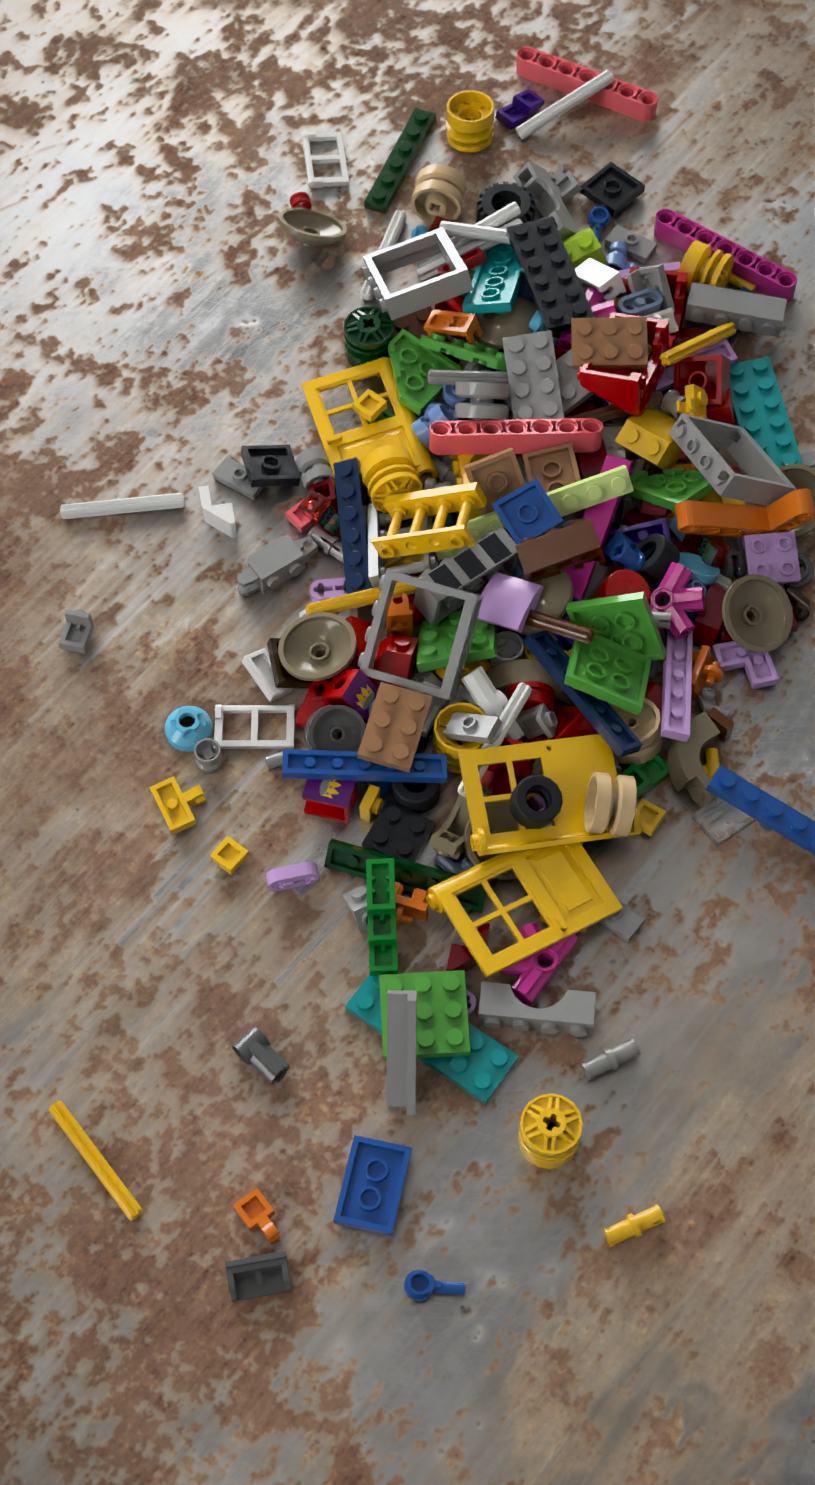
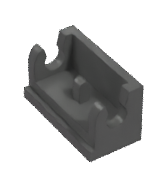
M286 1251L225 1262L232 1302L292 1291Z

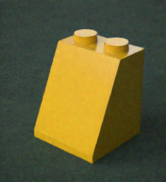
M654 407L646 409L642 416L634 415L628 418L615 439L616 443L661 470L670 469V465L676 464L683 452L668 434L677 420Z

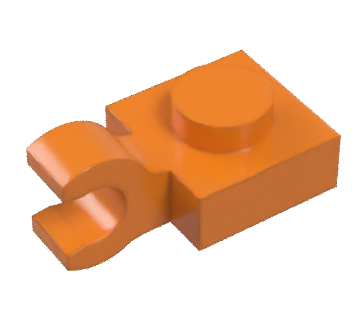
M258 1188L233 1205L234 1210L251 1232L259 1227L271 1245L281 1238L278 1229L270 1220L275 1215V1211Z

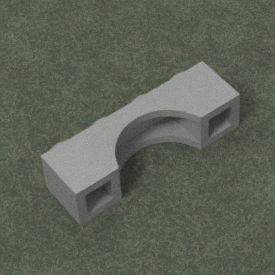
M528 161L513 176L518 186H524L526 191L532 193V197L535 199V206L543 218L552 216L562 240L579 232L547 170Z
M481 982L478 1024H482L490 1029H498L501 1026L512 1027L513 1030L521 1032L535 1029L541 1030L545 1034L567 1032L575 1037H584L587 1034L592 1035L596 992L567 990L563 998L555 1005L547 1008H532L516 998L510 984Z

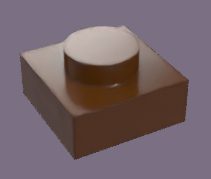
M713 707L707 714L720 731L717 737L725 742L732 734L734 722Z

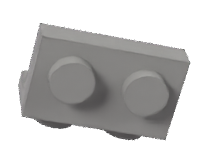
M663 264L642 267L627 274L631 294L644 289L657 290L663 297L659 311L673 307V311H675Z

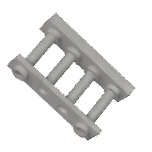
M367 504L368 578L373 588L379 587L382 575L386 574V570L408 575L423 572L427 569L433 570L439 566L434 552L423 553L424 561L386 568L385 563H388V560L400 557L382 559L371 543L372 538L387 536L388 531L386 532L384 527L391 523L392 517L389 513L385 514L378 511L373 504ZM436 515L425 516L421 531L433 529V517ZM411 527L399 529L398 534L409 533Z

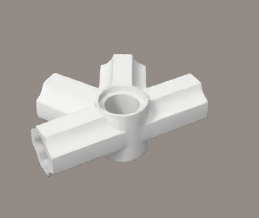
M482 666L461 678L465 686L464 692L461 695L463 703H470L479 707L488 716L500 717L508 703V699L500 690L494 687ZM516 720L505 738L518 740L524 735Z

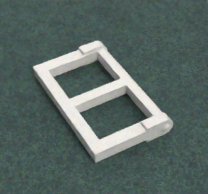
M303 132L301 137L304 147L308 186L310 188L349 186L342 132ZM336 141L338 155H311L309 142ZM340 163L342 177H314L312 164Z
M295 704L215 705L214 740L219 743L221 749H294ZM224 713H252L251 740H223ZM259 713H287L286 740H258Z

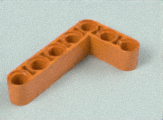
M810 489L794 490L766 507L693 500L679 502L674 506L678 532L686 534L743 538L744 535L789 532L815 517L812 490Z

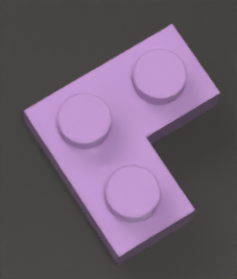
M735 641L712 646L711 651L715 661L720 663L719 668L724 672L744 667L752 689L778 683L779 678L769 651L764 653L751 652L740 647Z

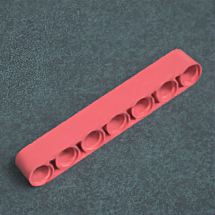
M522 47L517 51L516 72L519 76L570 94L601 74L598 71L532 47ZM614 78L611 84L587 98L586 101L643 122H650L656 116L658 96L650 90Z
M595 418L436 421L429 428V450L436 455L495 454L512 447L515 454H524L572 442L574 453L596 452L601 448L603 423Z

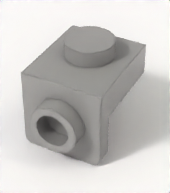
M67 609L65 612L67 622L59 641L60 649L85 654L94 630L92 617L83 610L73 611Z
M545 703L520 712L516 718V722L528 740L545 734L548 739L553 738L556 726L558 725L554 712L549 711Z
M366 884L343 894L345 903L353 914L360 932L368 930Z

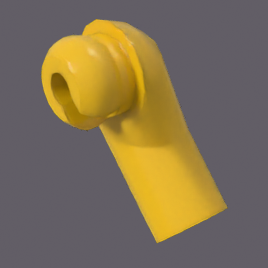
M716 748L705 750L706 764L702 765L710 780L720 766L719 753Z

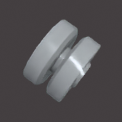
M456 382L455 395L458 398L470 399V403L459 402L455 404L454 418L509 420V407L504 404H494V400L510 398L511 385L485 382Z

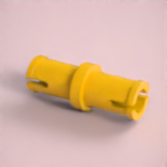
M656 1204L636 1215L632 1213L626 1215L627 1219L604 1228L603 1232L610 1247H613L615 1244L635 1236L638 1238L642 1236L643 1231L666 1221L659 1205Z

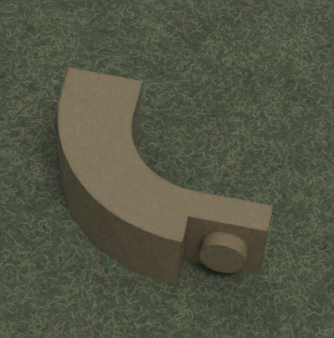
M537 659L512 660L496 665L486 671L494 687L504 695L507 688L514 683L538 681L549 685L554 690L555 698L572 706L575 705Z
M706 711L691 719L690 737L687 742L673 739L667 760L669 774L676 790L679 792L687 788L691 798L698 804L701 810L709 806L717 798V796L705 790L711 780L703 770L699 757L700 749L708 746L720 734V731Z
M481 785L483 797L492 796L493 789ZM459 794L448 820L440 830L431 836L428 844L437 853L456 860L466 851L464 832L469 819V812L465 797Z

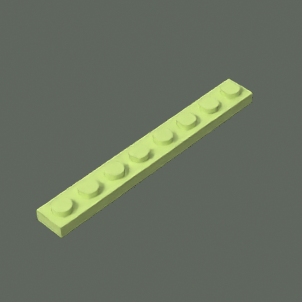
M623 465L547 492V495L560 516L563 517L633 492L634 490L628 469ZM495 511L468 520L466 526L475 542L480 541L481 537L490 530L494 532L503 527L506 531ZM462 548L436 551L438 560H442L448 556L459 554Z

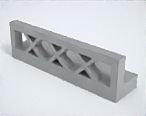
M387 990V1107H407V1115H416L417 991Z

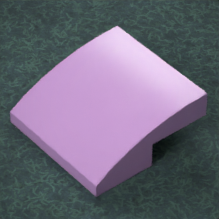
M495 572L481 594L484 597L477 620L522 633L530 610L535 611L544 587L533 582Z

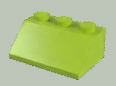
M589 227L562 240L574 269L589 258L604 265L607 264L602 246L593 230Z

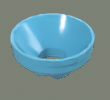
M680 552L678 563L693 572L688 584L694 580H699L704 586H708L716 581L720 570L713 562L710 565L703 560L702 556Z
M183 706L174 710L168 716L165 723L167 741L172 747L180 751H194L197 742L205 738H211L213 735V723L206 711L196 706ZM190 716L195 719V723L190 727H183L180 725V720Z

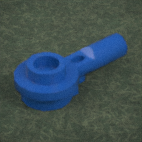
M597 206L589 212L587 219L600 243L602 228L609 225L611 218L605 207Z
M414 1270L405 1278L404 1290L412 1300L423 1301L429 1298L432 1293L464 1295L465 1282L434 1280L433 1275H430L428 1272Z

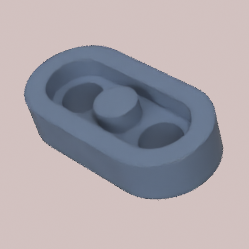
M644 289L619 299L617 313L641 317L655 313L660 310L663 297L659 291L654 289Z

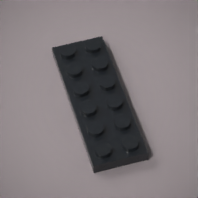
M552 216L506 227V235L545 330H551L552 334L571 330L572 318H595Z

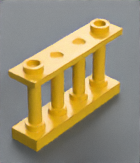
M478 482L385 496L383 504L391 515L392 520L387 536L372 538L371 543L382 559L475 546L476 542L466 526L471 509L486 507L487 498ZM460 511L456 526L444 528L448 513ZM436 515L433 529L421 531L425 516ZM414 518L410 532L398 534L402 520Z

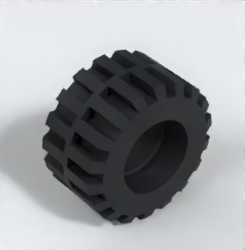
M494 183L493 187L488 186L485 188V191L479 194L476 222L478 223L512 202L518 204L521 214L497 228L517 218L523 223L534 221L535 199L530 191H526L524 186L519 187L517 183Z

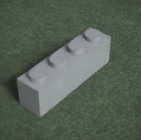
M692 282L684 320L716 326L733 322L735 324L734 328L741 331L779 337L787 299Z

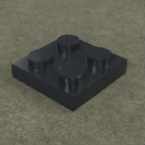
M610 162L581 185L582 190H580V193L598 206L605 207L609 214L615 216L644 192L645 185Z
M290 444L242 446L241 456L251 487L299 486L301 477Z
M387 800L363 840L362 847L416 862L434 831L436 822Z

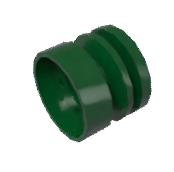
M364 306L356 308L348 314L344 321L345 355L353 367L381 357H389L388 346L389 342L394 338L395 331L394 321H391L387 311L382 312V309L376 306Z

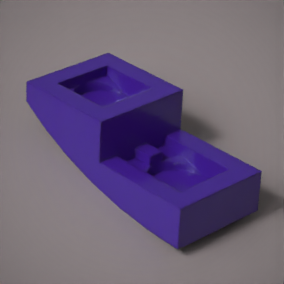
M530 89L514 95L512 104L497 110L495 118L512 130L535 114L542 107L545 100Z

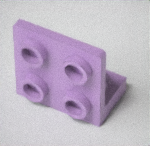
M795 531L743 536L742 545L745 551L748 575H764L773 579L778 584L794 583L801 580Z

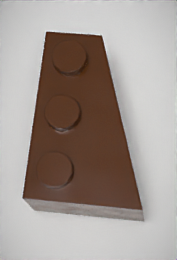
M591 518L575 520L570 526L562 529L553 528L541 537L526 538L519 545L515 546L529 582L560 575V570L572 566L575 567L576 571L584 569V563L596 560L599 565L607 563Z

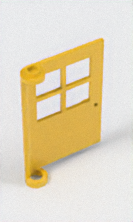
M381 357L374 361L301 383L333 474V463L355 457L362 463L363 459L370 452L379 447L399 445L406 448L410 453L422 485L425 484L428 477L436 479L438 471L430 451L418 439L412 429V424L417 420L416 415L412 410L399 403L389 357ZM372 376L381 377L386 392L378 395L383 399L389 398L396 416L368 424L366 419L359 415L363 426L335 435L328 416L353 409L352 404L358 397L352 382ZM347 384L354 402L326 411L320 392ZM425 472H429V473L426 474V475L420 476L421 474H423V473H425Z
M600 734L458 751L473 833L470 835V844L472 851H476L479 856L622 837L611 835L608 827L602 834L589 833L585 830V799L592 773H609L612 781L617 777L612 748ZM540 758L543 775L553 780L562 792L563 804L559 814L553 819L554 826L525 830V827L518 823V831L491 834L485 803L510 800L511 793L483 797L478 766L506 763L511 791L513 792L517 784L512 762ZM530 793L527 795L526 798L536 797L540 795L536 793ZM637 807L635 808L634 820L628 836L638 835L642 832V819Z
M583 842L501 853L428 888V895H426V901L431 910H436L438 913L446 912L486 978L623 910V906L583 848ZM512 869L528 895L503 907L487 881ZM481 884L497 908V911L472 922L456 896ZM533 901L549 927L524 939L508 915V912ZM502 916L518 943L492 955L476 928Z

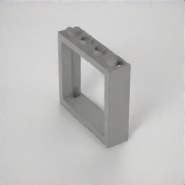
M443 227L363 256L365 266L362 267L366 280H368L382 312L387 311L391 321L473 291L468 269ZM439 253L442 254L451 269V272L392 294L388 291L381 277L382 274Z
M681 413L668 433L722 497L768 506L796 490L794 485L744 427ZM715 448L727 450L748 476L735 473ZM727 474L730 475L728 480L725 478Z
M386 570V574L382 575L379 582V590L381 592L379 600L375 601L372 608V616L374 618L372 626L368 627L365 634V642L367 644L365 652L360 654L358 667L368 677L446 700H455L484 596ZM396 581L465 600L441 688L373 669Z

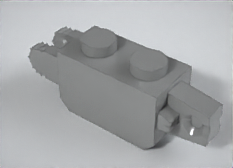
M283 536L250 555L248 558V568L237 577L239 594L248 596L258 590L265 593L270 589H276L287 579L298 576L306 569L305 562L318 552V545L310 536L295 542L291 537Z

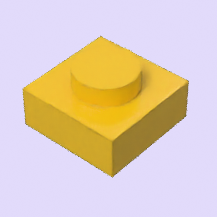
M367 389L352 404L353 411L371 423L388 407L387 401L370 389Z
M369 785L359 806L360 819L370 822L374 814H379L383 805L380 787Z
M642 798L637 805L642 819V832L652 836L665 817L666 811Z
M229 836L210 854V859L230 875L249 857V851Z

